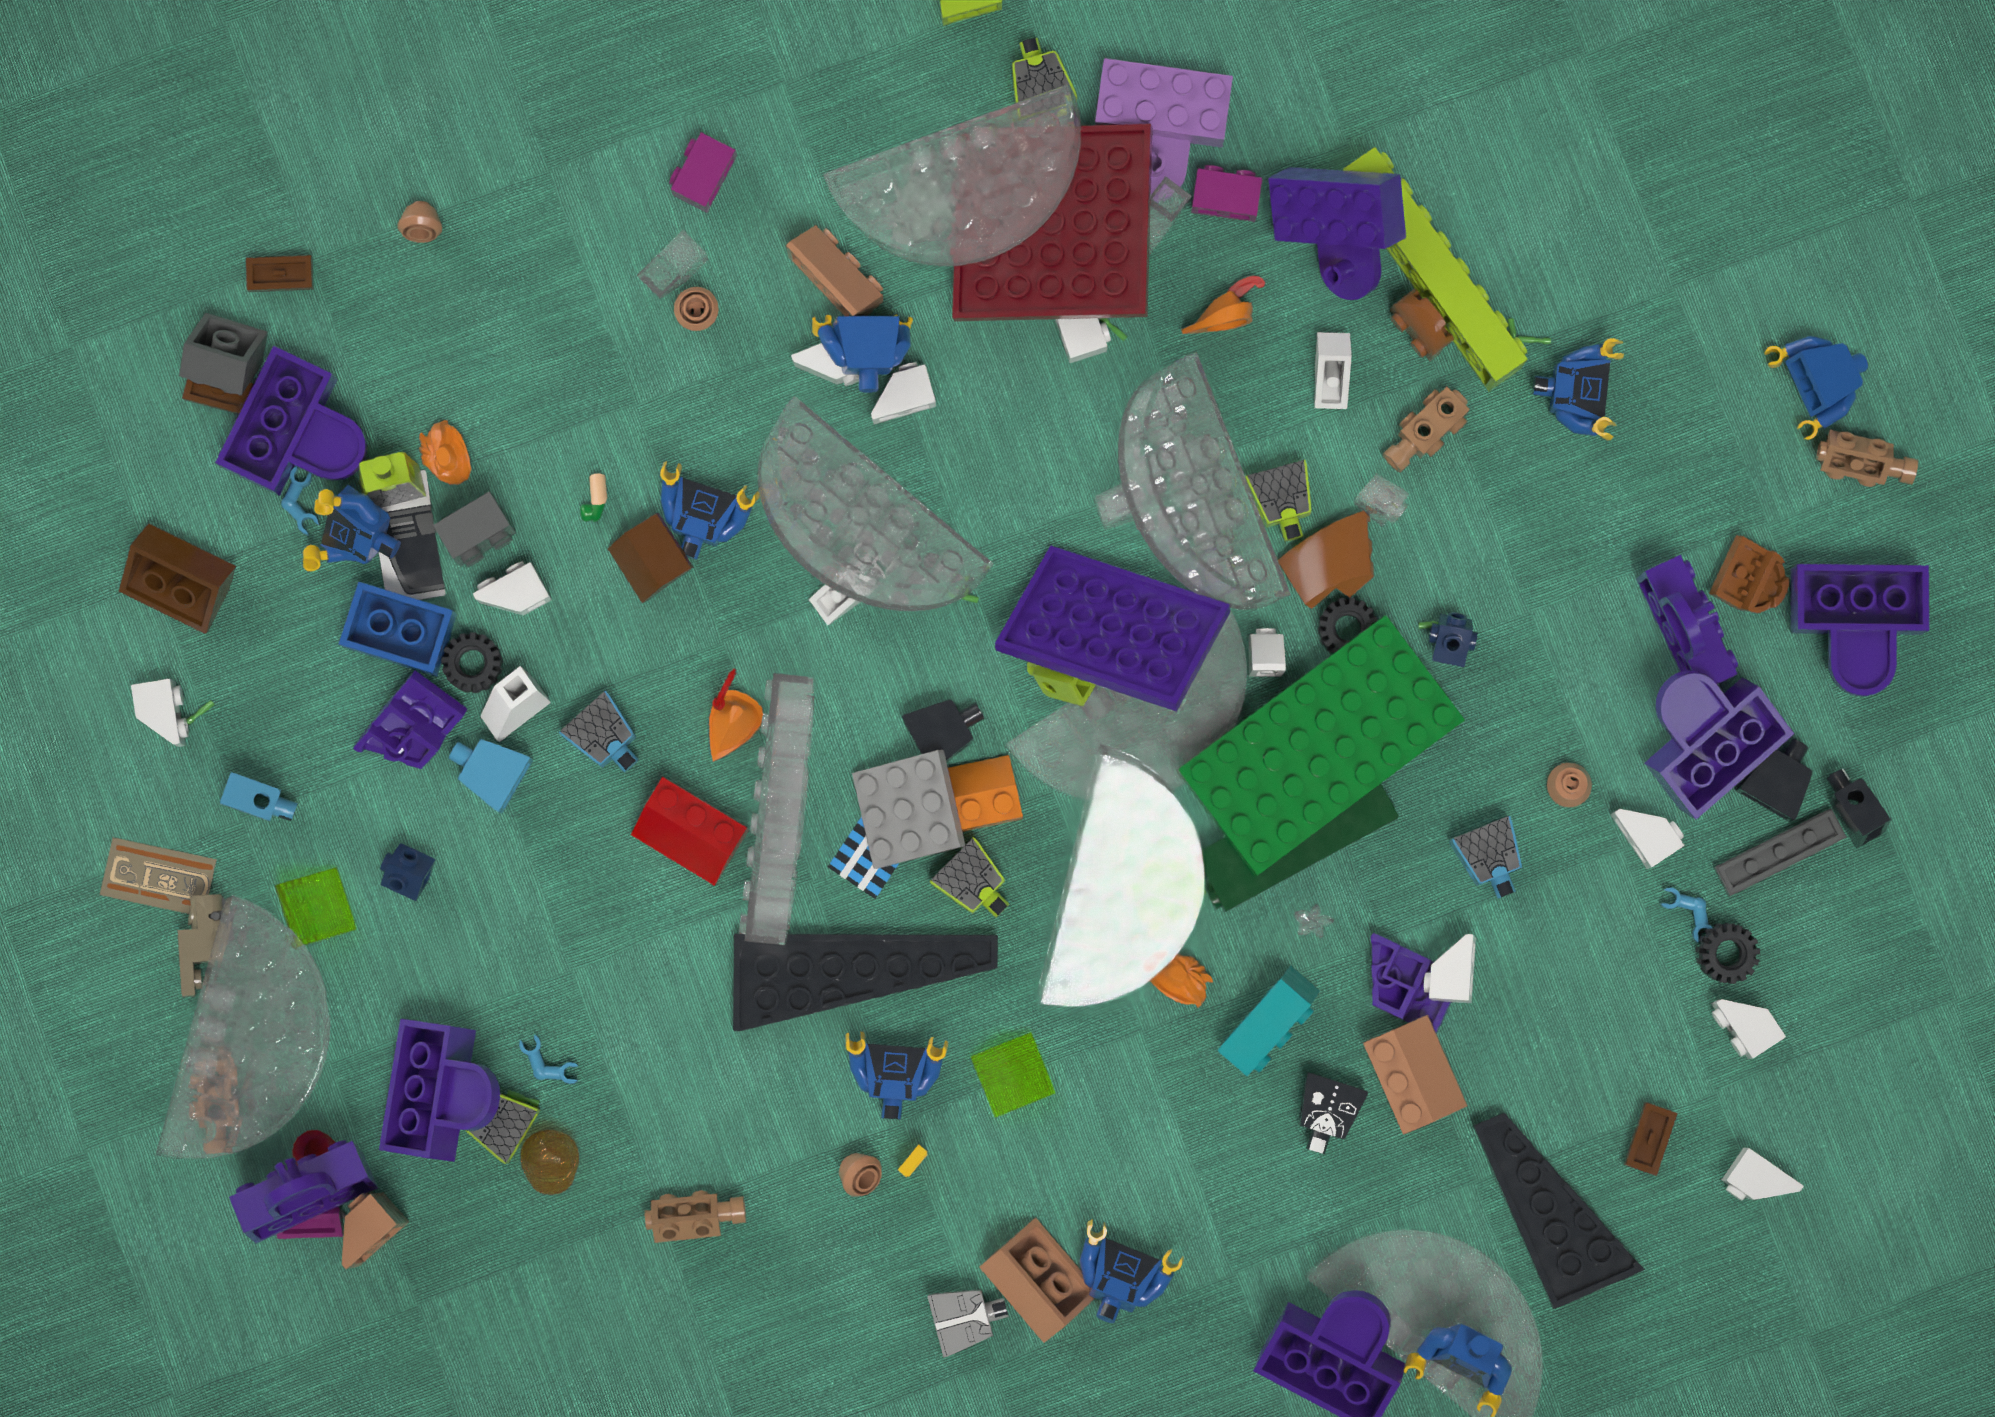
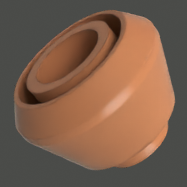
M416 201L404 210L398 222V230L410 241L425 243L433 241L441 234L442 224L434 207L425 201Z
M691 287L682 291L674 304V314L681 326L691 331H702L709 328L718 316L719 307L715 296L709 290L702 287Z
M1560 764L1548 776L1547 790L1549 796L1560 806L1576 807L1585 802L1591 793L1592 782L1590 775L1578 764Z
M854 1153L846 1157L839 1168V1177L844 1190L854 1197L871 1193L878 1186L882 1176L880 1161L873 1156Z

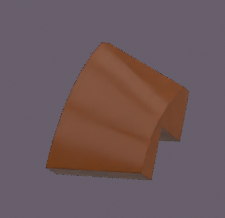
M1365 511L1352 514L1319 530L1277 560L1300 598L1309 608H1314L1335 588L1350 598L1374 577V567L1371 560L1372 541L1368 538V522L1371 520L1369 514Z

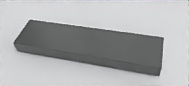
M1831 808L1714 867V870L1728 897L1847 837Z

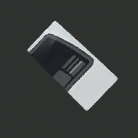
M425 470L421 471L426 497L381 508L390 516L387 534L401 542L393 558H389L379 552L385 590L417 600L445 595Z

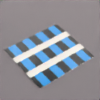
M861 816L828 865V868L876 899L899 864L879 869L873 868Z

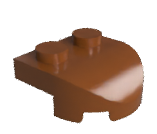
M1413 289L1393 304L1390 310L1393 314L1390 317L1391 321L1400 332L1405 330L1413 340L1410 344L1421 358L1426 356L1429 361L1433 360L1441 353L1443 348L1454 341L1453 335L1444 327L1446 322L1427 298H1421L1417 289Z
M1736 535L1709 594L1740 611L1761 613L1770 608H1775L1782 602L1789 587V578L1785 576L1783 567L1785 561L1777 552L1766 550L1746 537Z

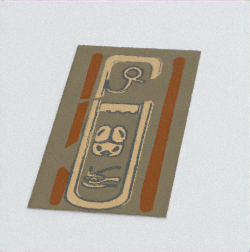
M113 837L100 895L189 914L190 897L209 895L217 859Z

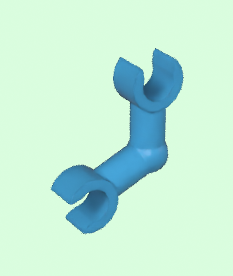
M296 466L291 470L290 479L292 482L285 497L281 500V506L297 521L301 533L309 536L303 528V522L307 519H312L318 526H320V523L315 515L306 513L297 503L302 489L309 486L312 482V474L309 473L305 481L298 482L295 479L298 473V467Z
M1674 888L1663 889L1664 891L1672 892L1675 895V901L1670 905L1660 903L1662 907L1666 909L1681 907L1693 910L1696 927L1693 929L1692 936L1695 942L1698 943V931L1701 928H1712L1708 924L1705 900L1700 897L1680 894Z
M534 1035L537 1045L532 1051L526 1050L524 1043L520 1040V1049L528 1056L533 1069V1075L536 1079L563 1080L567 1084L578 1082L575 1079H567L564 1074L568 1067H578L577 1064L569 1062L563 1066H545L540 1053L542 1045L539 1037Z

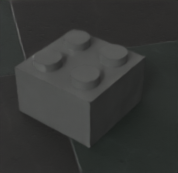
M205 313L184 343L179 376L190 379L197 384H206L219 388L229 394L242 395L263 363L268 332Z
M490 491L433 525L451 557L460 567L464 564L467 567L475 565L484 559V552L493 547L495 550L505 547L512 542L511 536L516 534Z

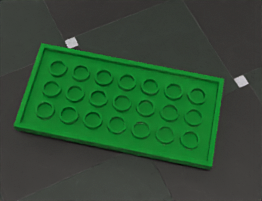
M1385 615L1180 767L1177 773L1256 877L1465 721V719L1387 615Z

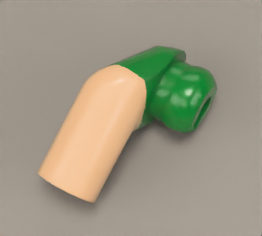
M593 474L589 477L591 504H583L580 507L581 519L584 522L592 520L597 522L602 517L607 501L606 476L604 474Z

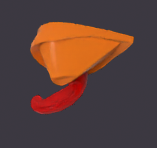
M1249 276L1237 281L1229 288L1227 293L1213 300L1195 324L1181 329L1182 334L1231 330L1250 324L1253 312L1252 303L1242 302L1240 298L1255 285L1258 288H1263L1265 281L1259 276Z
M735 668L729 672L718 696L712 702L709 717V736L713 762L729 755L748 742L760 729L764 716L762 707L752 697L736 690H728L737 674V669Z

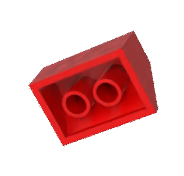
M662 777L645 804L631 836L715 886L749 829Z

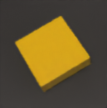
M919 1144L899 1167L898 1171L905 1177H909L928 1155V1151Z

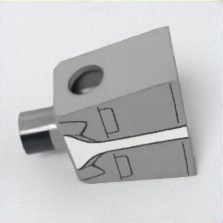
M981 1289L933 1293L927 1296L943 1358L993 1336L990 1322L1009 1317L1004 1298L984 1303Z

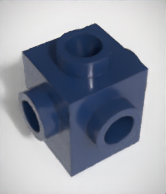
M1450 612L1448 615L1440 613L1438 624L1432 623L1428 642L1433 643L1432 661L1465 667L1468 650L1474 651L1478 632L1473 631L1471 619H1467V616L1456 612Z
M400 843L393 854L389 852L386 854L381 864L380 870L384 872L381 886L417 901L430 880L436 859Z

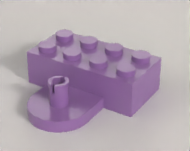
M1104 58L1095 125H1152L1151 202L1167 200L1174 196L1184 183L1190 143L1223 147L1233 76Z

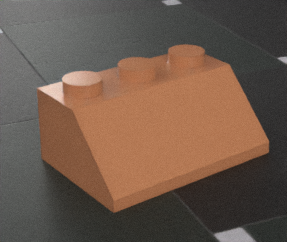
M815 225L786 245L789 259L844 316H868L883 302V295L880 293L883 287L873 276L869 275L866 278L858 270L861 265L850 252L844 255L836 247L839 242L828 229L825 228L821 231Z
M1428 1015L1363 1043L1403 1135L1468 1106Z
M371 1192L365 1195L362 1193L348 1205L351 1212L345 1216L342 1266L345 1269L361 1266L409 1223L384 1192L374 1194Z
M1034 1218L979 1266L1043 1343L1064 1328L1095 1299L1089 1295L1090 1287L1084 1283L1082 1271L1037 1218Z

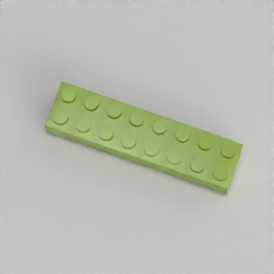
M1374 147L1345 167L1343 171L1394 174L1391 170L1394 168V165L1385 152L1379 153L1376 147ZM1401 178L1406 238L1386 248V250L1414 289L1418 290L1421 298H1427L1446 322L1444 327L1453 335L1454 341L1452 342L1489 392L1521 370L1528 360L1525 356L1528 351L1518 337L1512 338L1506 329L1509 325L1504 316L1498 310L1494 312L1487 303L1489 296L1480 284H1473L1468 277L1470 270L1466 263L1460 257L1455 259L1449 250L1451 244L1442 231H1435L1430 224L1432 221L1431 215L1422 204L1417 206L1411 197L1413 194L1411 187L1405 179Z

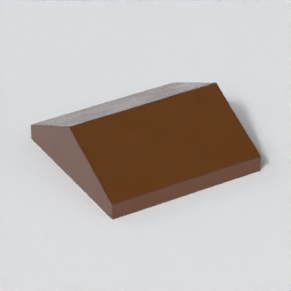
M659 513L654 514L625 532L608 548V551L642 603L651 599L694 568Z

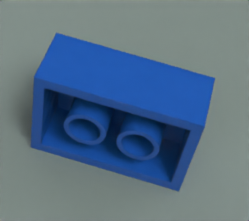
M358 582L339 645L351 651L438 677L442 664L441 659L445 653L444 649L448 645L457 614L453 610Z

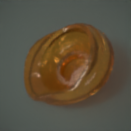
M556 1129L541 1130L531 1135L524 1142L521 1149V1166L531 1186L537 1192L547 1195L560 1194L566 1191L573 1183L579 1165L578 1147L574 1140L564 1132Z

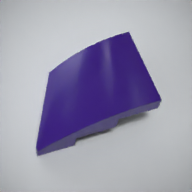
M414 670L368 726L353 749L360 753L368 750L383 754V759L393 762L400 761L408 766L422 769L438 752L446 735L463 718L467 708Z
M1372 933V1005L1407 1023L1428 1015L1437 1034L1452 1002L1432 1001L1429 998V993L1424 992L1425 973H1431V965L1434 962L1395 942Z

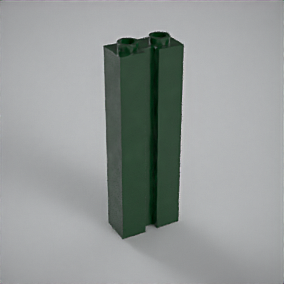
M1379 784L1256 877L1226 837L1194 853L1193 857L1196 861L1191 863L1199 880L1201 881L1206 878L1212 888L1207 894L1215 909L1217 910L1221 907L1225 913L1399 818V815L1383 786Z

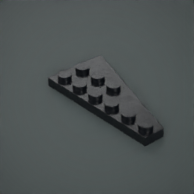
M1505 1113L1473 1125L1552 1309L1559 1308L1645 1270L1569 1184L1554 1170L1551 1164L1544 1159Z

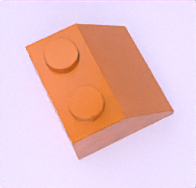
M1009 755L948 768L962 832L1023 819Z

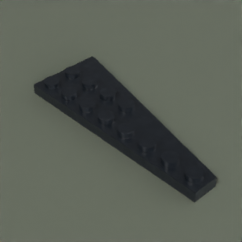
M734 934L733 1031H745L997 969L998 935Z

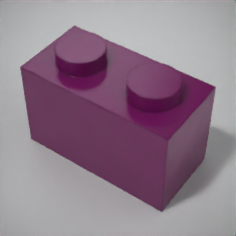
M701 132L697 140L694 138L690 140L684 153L687 159L682 168L676 167L669 184L672 185L671 192L674 197L708 213L737 158L735 149Z
M1206 165L1204 169L1197 170L1191 213L1250 222L1256 221L1262 184L1261 177H1255V172L1247 170H1237L1236 174L1223 172L1224 169L1222 167Z

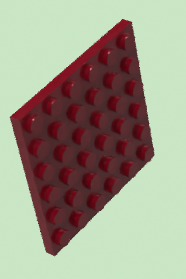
M1125 124L959 130L952 319L955 322L1148 317L1152 125Z

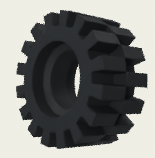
M1341 598L1334 603L1332 602L1324 610L1318 622V634L1321 638V644L1325 645L1329 653L1337 652L1350 642L1341 639L1337 635L1335 630L1337 620L1343 616L1356 618L1360 623L1361 634L1378 621L1377 616L1375 617L1373 614V609L1367 607L1364 601H1357L1355 598Z
M470 632V634L463 633L459 635L460 637L453 638L450 641V645L445 647L444 657L441 659L443 664L442 670L447 680L457 689L466 693H480L482 690L490 689L489 686L498 681L497 678L503 670L501 668L503 659L499 648L488 637L474 632ZM471 650L480 652L485 660L483 670L477 675H467L460 668L462 655Z
M1718 923L1714 925V928L1706 929L1705 936H1700L1699 941L1701 944L1700 947L1696 946L1695 951L1699 953V957L1696 960L1698 964H1701L1702 967L1700 969L1702 972L1708 974L1709 978L1723 983L1735 984L1736 981L1746 980V975H1752L1755 972L1752 968L1754 965L1758 966L1760 960L1756 959V956L1760 954V948H1756L1755 944L1758 941L1755 937L1751 936L1752 933L1748 929L1731 923ZM1731 940L1739 948V957L1734 964L1724 966L1717 959V948L1722 942Z

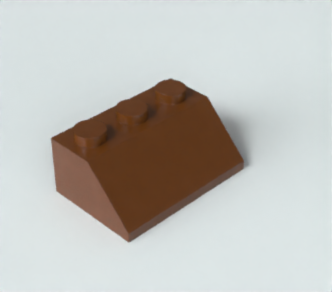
M148 523L130 546L119 592L206 634L230 590L236 566Z

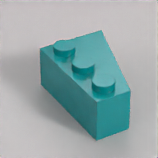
M1290 965L1283 976L1267 991L1264 997L1226 1038L1217 1051L1244 1075L1248 1076L1254 1069L1259 1073L1272 1059L1268 1055L1272 1048L1276 1045L1281 1049L1293 1034L1289 1029L1296 1022L1302 1025L1314 1012L1310 1006L1320 990Z

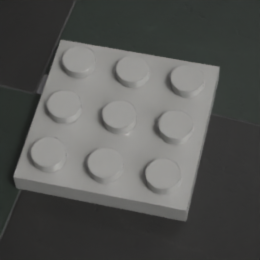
M936 750L852 773L874 869L965 846L944 750Z

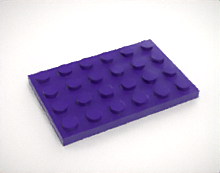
M1050 545L995 642V649L998 652L1177 712L1230 614V604Z

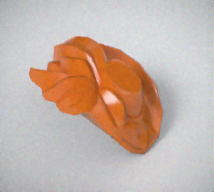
M448 420L435 423L427 436L420 433L421 447L419 451L422 454V464L428 467L434 476L447 484L455 485L468 480L471 472L468 451L461 434L455 427L448 424Z
M1175 953L1159 955L1151 961L1146 970L1149 981L1167 997L1181 1004H1195L1198 1008L1206 998V982H1213L1211 976L1206 973L1205 967L1200 965L1193 956H1183Z

